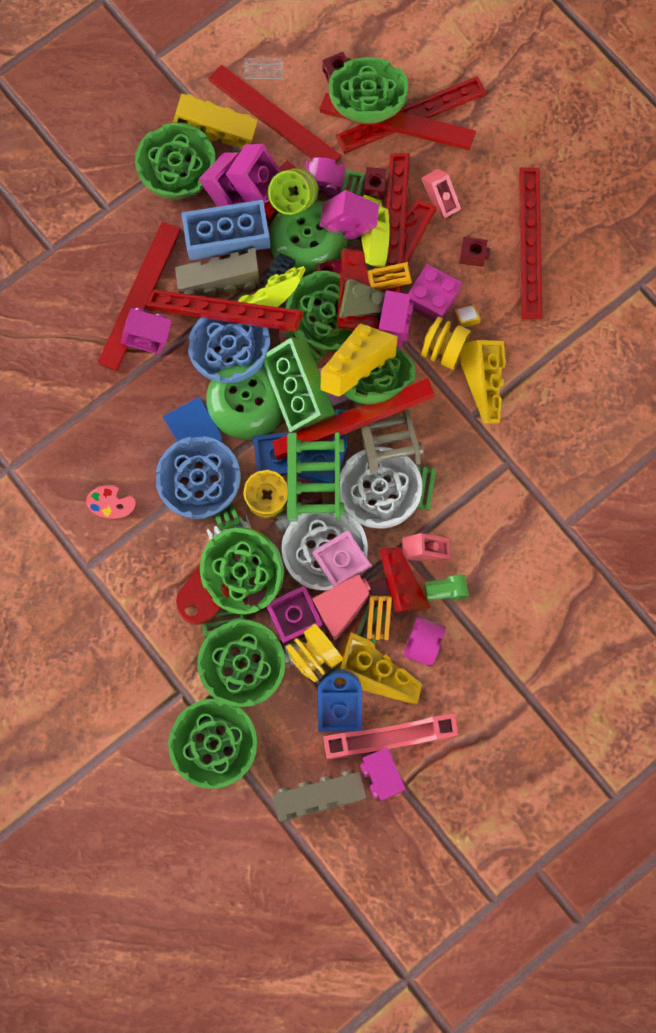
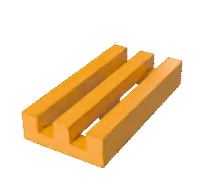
M408 262L367 271L370 287L378 291L412 283ZM405 270V272L393 274V272ZM386 274L385 276H382V277L373 278L374 276H379V275Z
M369 595L367 639L388 640L391 596ZM374 600H378L376 632L372 633ZM383 601H386L384 632L380 634Z

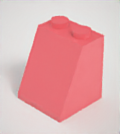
M359 574L312 599L332 643L339 640L368 602L369 590L371 588L365 578L361 579Z

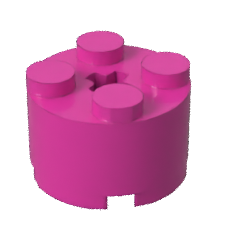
M315 157L312 162H309V159L306 160L305 170L315 177L319 187L318 194H326L328 198H333L342 192L345 166L342 163L338 166L335 164L336 160Z
M417 616L403 657L432 667L446 627Z

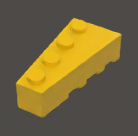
M181 93L173 123L192 125L205 133L209 141L221 139L223 144L243 148L245 144H251L258 120L248 114L234 112L231 108H223L211 101H203L193 95Z
M360 323L321 370V390L339 397L357 385L359 379L368 377L374 368H380L388 358L393 359L396 356L398 336Z

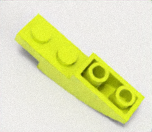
M363 195V198L379 204L377 227L361 235L365 263L382 268L386 265L389 247L388 209L382 207L381 200Z
M302 266L297 269L291 268L280 276L278 274L273 275L268 279L265 288L258 290L253 295L242 296L238 302L278 307L294 292L306 269Z

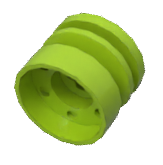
M294 168L280 172L272 178L268 188L270 203L277 211L292 215L306 210L315 203L319 187L315 177L305 169ZM296 186L298 187V189H297L298 194H295V193H294V192H295V188H294V187H296Z

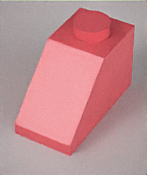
M436 169L421 178L428 197L444 219L461 209L448 173Z
M423 533L402 538V551L405 559L414 561L451 559L450 540L448 538Z

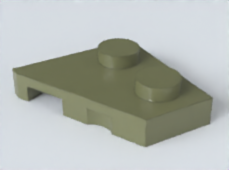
M349 279L346 281L339 317H360L367 314L379 315L382 313L385 293Z

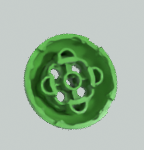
M363 57L344 63V67L338 71L335 70L329 80V96L333 106L347 119L359 123H378L391 118L403 107L408 95V80L405 73L400 68L396 69L393 67L390 61L380 58Z
M168 123L153 132L150 131L141 140L135 156L137 173L142 183L154 194L174 200L189 198L203 190L204 186L199 181V178L216 161L214 147L206 134L200 129L185 123ZM191 156V162H186L185 158ZM181 174H187L186 177H180Z
M316 199L312 206L299 213L289 215L278 212L269 229L270 251L273 257L276 259L277 255L282 253L296 261L294 268L297 269L304 266L306 270L302 277L312 274L313 270H317V263L341 260L342 250L348 247V239L344 237V234L340 232L332 233L326 228L321 231L316 229V226L321 227L322 204L325 203ZM299 221H305L304 225H298L297 223ZM293 237H298L299 242L292 243ZM316 242L319 244L316 247L311 248V246H313Z
M316 271L302 277L286 303V309L300 310L304 315L297 332H293L297 338H306L309 347L318 351H338L353 332L337 328L338 313H335V307L338 310L340 274L335 272ZM315 299L320 300L321 305L316 306L314 305L313 301ZM309 317H313L316 322H311ZM327 324H332L335 329L333 330L330 326H327ZM303 329H304L308 334H310V337H311L313 340H311V339L306 335V333L303 331Z
M397 347L396 356L393 359L388 358L383 366L374 368L368 377L359 379L358 384L343 395L359 404L384 402L397 395L404 387L413 384L416 372L415 364L405 351Z
M253 360L248 366L243 367L236 364L233 367L219 370L217 373L221 377H232L235 372H246L257 360ZM264 365L253 376L237 383L210 381L206 394L207 411L216 427L222 433L239 440H253V437L270 434L281 424L284 416ZM251 381L257 382V385L255 387L249 386ZM237 389V392L235 394H230L229 390ZM256 399H263V404L261 406L256 405ZM238 405H241L244 408V411L237 412L235 410Z
M237 527L222 531L208 542L201 556L200 575L204 588H207L213 597L212 600L218 606L232 613L250 614L265 608L278 595L283 583L284 566L277 547L267 536L254 529ZM234 553L241 555L240 560L234 558ZM254 557L258 558L259 565L254 563ZM252 577H255L254 582L256 586L251 584ZM222 584H225L230 589L228 598L221 592ZM267 585L266 594L258 604L252 607L249 604H244L242 599L246 598L249 594L260 591Z
M234 620L214 629L204 640L198 655V673L203 686L213 698L232 707H251L267 700L278 689L285 672V654L276 635L266 626L250 620ZM235 647L240 649V654L237 656L231 654V650ZM254 654H258L261 657L258 663H254L251 660ZM241 662L246 663V667H243L242 669H240L238 665ZM231 668L233 670L232 676L226 677L224 670ZM246 675L254 677L252 683L245 682L244 678Z
M206 699L190 705L180 713L170 731L168 749L173 766L185 780L198 787L217 789L237 782L248 772L257 752V734L251 719L240 707L228 706L216 699ZM218 726L225 727V733L223 735H218L216 733V728ZM199 733L205 736L202 743L196 742L195 739ZM212 741L218 742L217 748L212 749L210 747ZM227 746L233 749V753L230 756L224 755L223 752ZM206 754H210L212 757V761L209 764L203 762V756Z

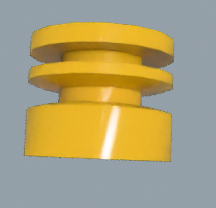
M438 316L426 334L421 356L427 358L430 352L433 351L431 361L434 362L439 354L443 355L441 365L454 370L460 360L459 353L463 344L468 342L471 330L458 325L452 333L450 332L451 322L447 321L444 328H441L444 319Z
M270 470L258 471L246 481L244 499L251 512L256 516L264 519L276 518L277 515L287 509L288 485L277 472ZM265 492H266L267 494L272 493V494H271L272 499H271V500H268V499L263 500V499H264V495H263V494H264Z
M314 623L303 632L308 641L304 644L296 638L294 641L299 646V649L296 651L290 643L286 646L290 659L300 672L315 683L318 681V678L313 673L315 669L324 676L325 671L321 666L324 662L333 669L344 659Z

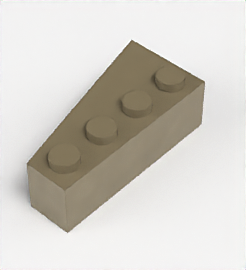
M255 248L248 249V253L239 255V252L231 253V257L227 259L211 258L206 264L199 261L175 267L179 293L212 296L219 292L233 293L241 289L250 291L260 287Z
M354 769L341 772V777L333 778V775L320 778L318 783L312 784L311 781L298 784V788L290 789V787L278 789L277 793L272 794L279 822L366 799L360 772L355 773Z

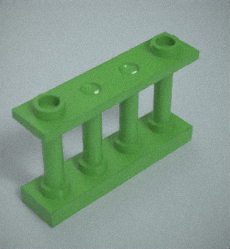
M339 432L335 433V441L302 442L298 440L296 433H288L287 518L289 522H298V515L302 513H335L336 521H340V515H344V502H340V452H344V439H340ZM302 450H335V462L302 463L301 460H298V452H302ZM302 471H335V483L301 484V481H298V473H302ZM302 492H335V504L301 505V502L298 503V494Z

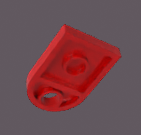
M200 565L180 589L176 598V609L179 616L184 621L194 625L208 623L221 609L212 600L213 597L207 588L203 586ZM222 584L221 592L228 598L230 589L225 584ZM188 607H194L198 612L194 616H189L185 610Z

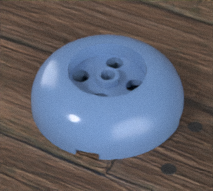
M200 318L189 335L188 354L192 364L204 377L220 383H237L250 378L264 365L266 353L270 351V335L267 327ZM215 347L221 348L217 353L214 351ZM233 359L232 362L226 363L227 360ZM253 360H257L246 372H235L232 377H221L217 373L219 370L233 367L236 364L243 367L248 366Z
M187 437L179 440L164 452L156 469V487L162 501L174 513L189 519H207L220 514L233 502L240 487V468L235 455L225 444L210 437ZM200 451V453L204 455H197L190 458L186 456L189 453ZM202 463L203 468L195 469V464ZM212 476H217L219 478V480L217 482H214L213 484L210 482V478ZM183 477L189 479L187 485H183L182 483H180V480ZM198 478H202V479H203L202 482H199V481H198V482L196 483V480H197ZM202 491L204 493V496L202 498H196V492Z

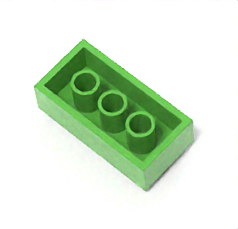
M291 337L266 353L263 364L289 432L299 431L335 415L327 392L321 390V376L306 338Z

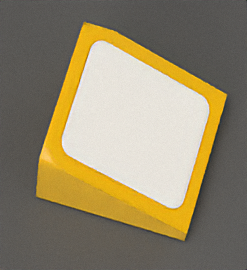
M474 304L454 309L459 326L465 328L480 324L481 318Z

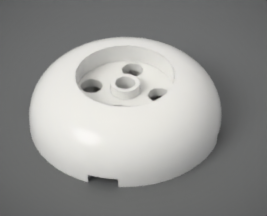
M375 447V450H380L381 452L392 450V448ZM362 450L346 462L340 473V502H344L345 512L361 525L379 529L396 526L408 519L420 502L422 495L421 474L415 463L408 456L381 460L378 463L379 472L370 473L365 450ZM388 477L392 480L391 482L387 483V481L383 478ZM368 481L371 483V487L364 488L363 484ZM390 495L397 496V499L388 498ZM371 500H375L377 502L375 505L372 506L368 504V502Z
M344 512V515H340V521H336L335 513H302L298 515V522L290 523L282 540V557L288 572L297 582L309 589L316 591L332 589L333 586L323 570L314 567L313 564L316 559L312 552L329 542L327 540L329 534H334L337 537L349 530L367 558V538L360 523L352 519L346 512ZM310 540L316 543L313 549L307 547V542Z

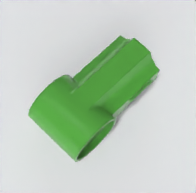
M453 575L447 577V579L425 582L427 601L446 598L456 600L469 597L466 575Z

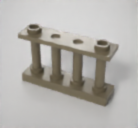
M355 402V407L363 405ZM411 407L402 411L403 416L378 420L359 428L370 473L379 472L378 463L381 460L414 454L416 465L421 464L420 455H424L422 442L418 443L409 412ZM405 424L407 431L381 436L371 434V432H374V429ZM410 439L411 446L381 452L380 450H375L378 444Z

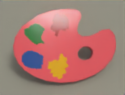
M104 485L95 488L89 493L86 504L94 514L104 518L116 519L129 515L136 506V499L134 496L119 498L117 495L118 486ZM122 504L123 508H118L117 505Z

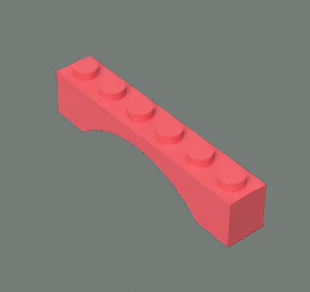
M453 713L388 727L323 736L327 760L377 752L387 747L388 749H395L457 738L459 734L455 714Z

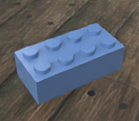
M263 200L182 212L186 246L190 261L229 255L235 252H248V249L255 248V250L270 248Z

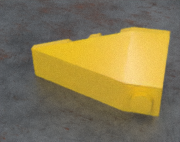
M476 340L464 343L459 353L461 366L484 424L500 423L502 398L499 392L500 387L504 385L501 372L506 365L504 341Z
M350 632L339 652L344 660L332 670L345 669L353 672L359 678L363 691L414 705L418 704L422 684L405 669L399 668L391 662V658L387 654L383 655L375 648L376 645L370 640ZM338 677L334 680L341 684H344L346 682V680L342 677Z

